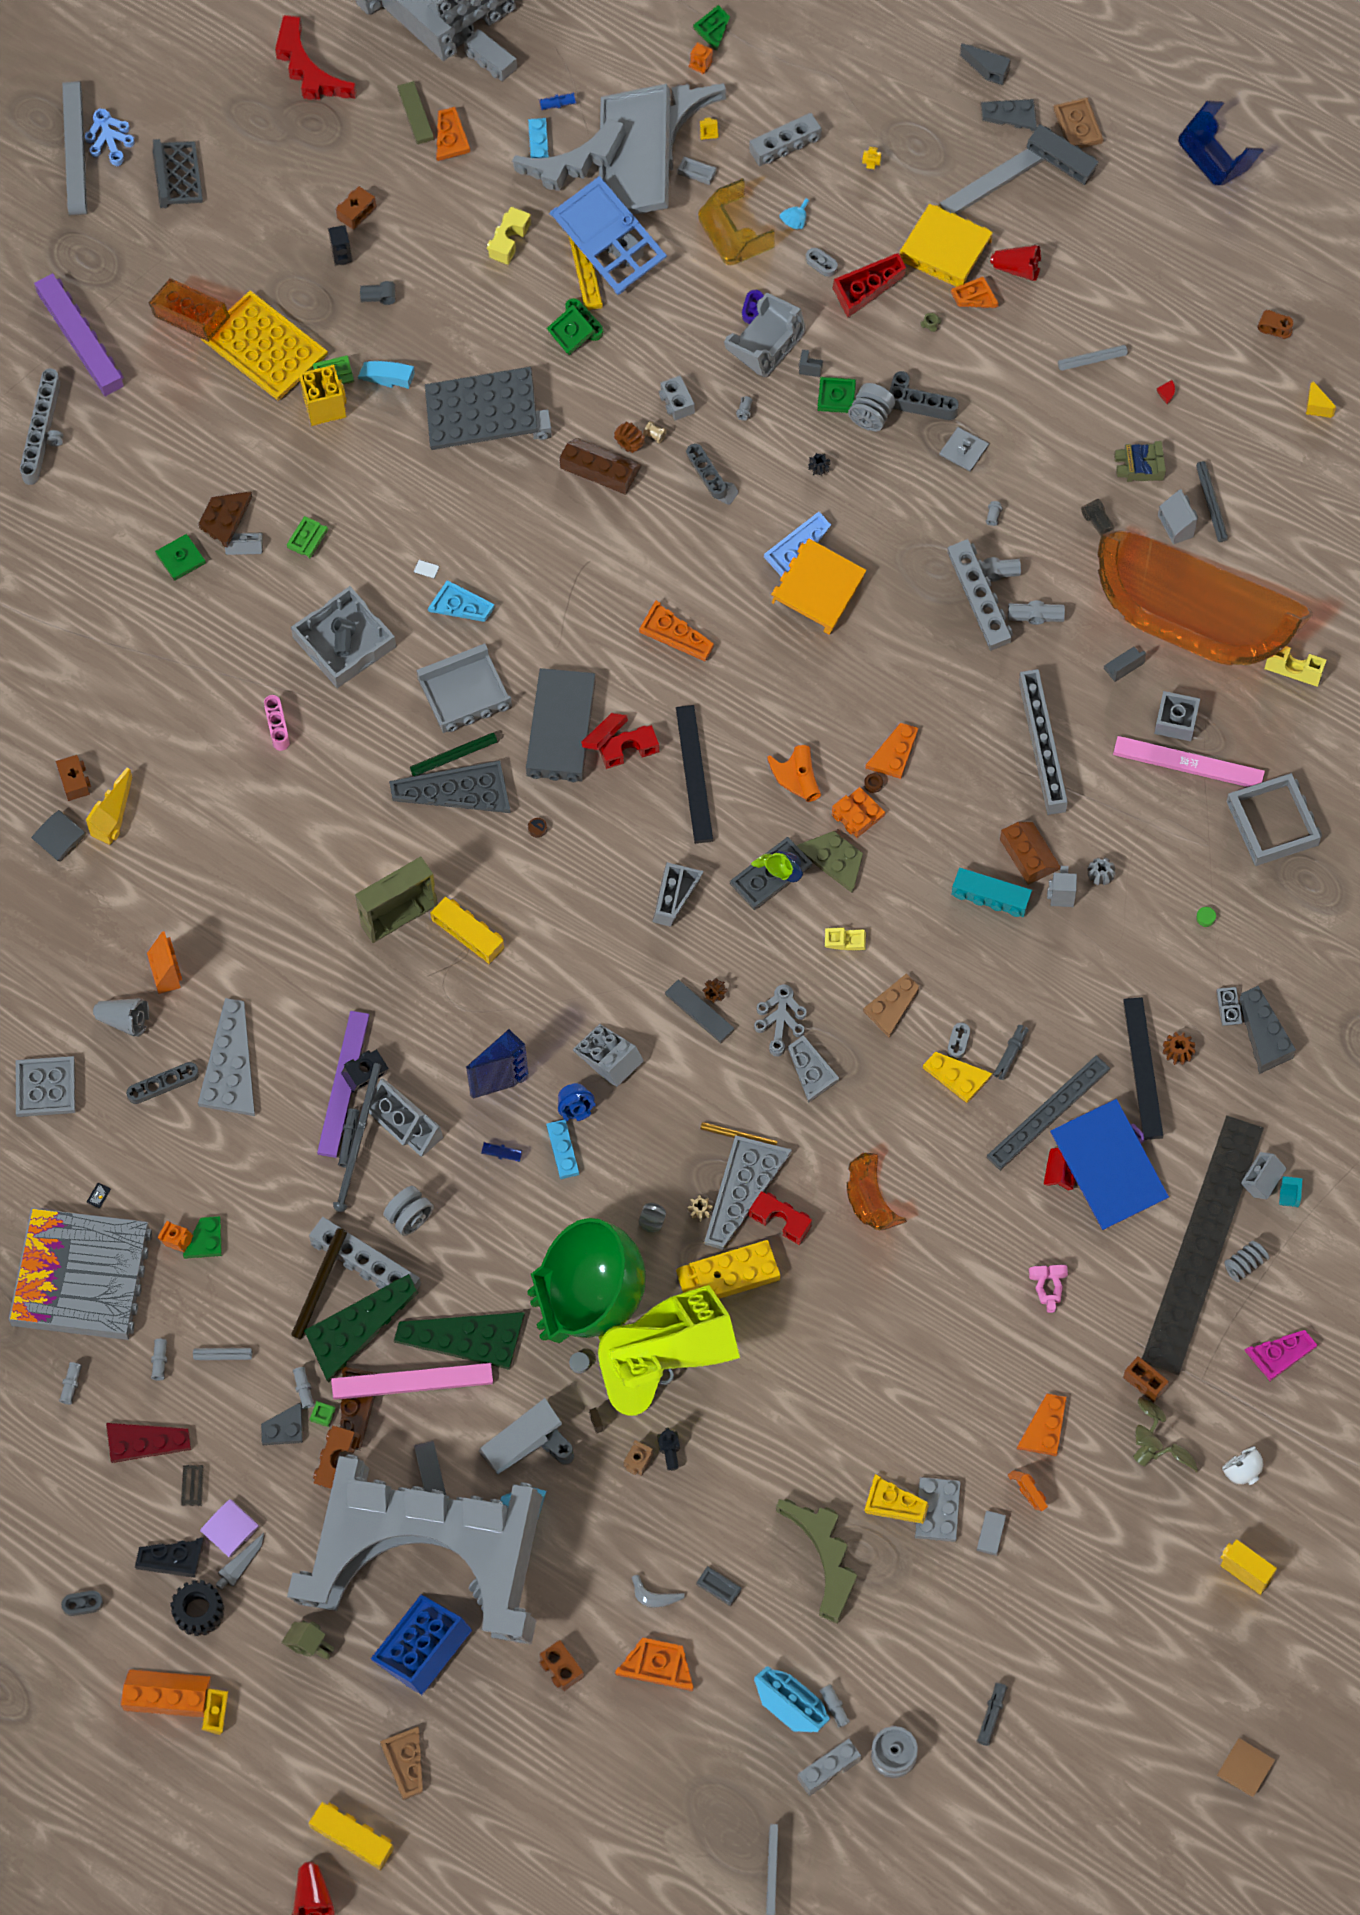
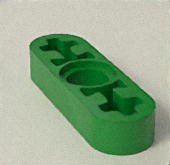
M571 298L567 300L565 311L574 305L582 316L589 318L588 323L592 325V328L595 331L598 330V333L595 332L589 339L593 341L600 340L603 337L602 325L578 299Z

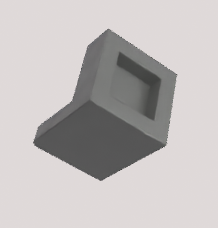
M802 349L799 374L820 377L823 361L809 358V350Z

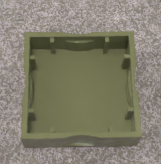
M421 856L355 894L361 927L372 943L389 935L404 924L420 917L438 905L437 896L434 892L435 882L433 873Z

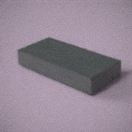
M708 1566L696 1582V1585L729 1606L732 1605L742 1590L741 1587Z

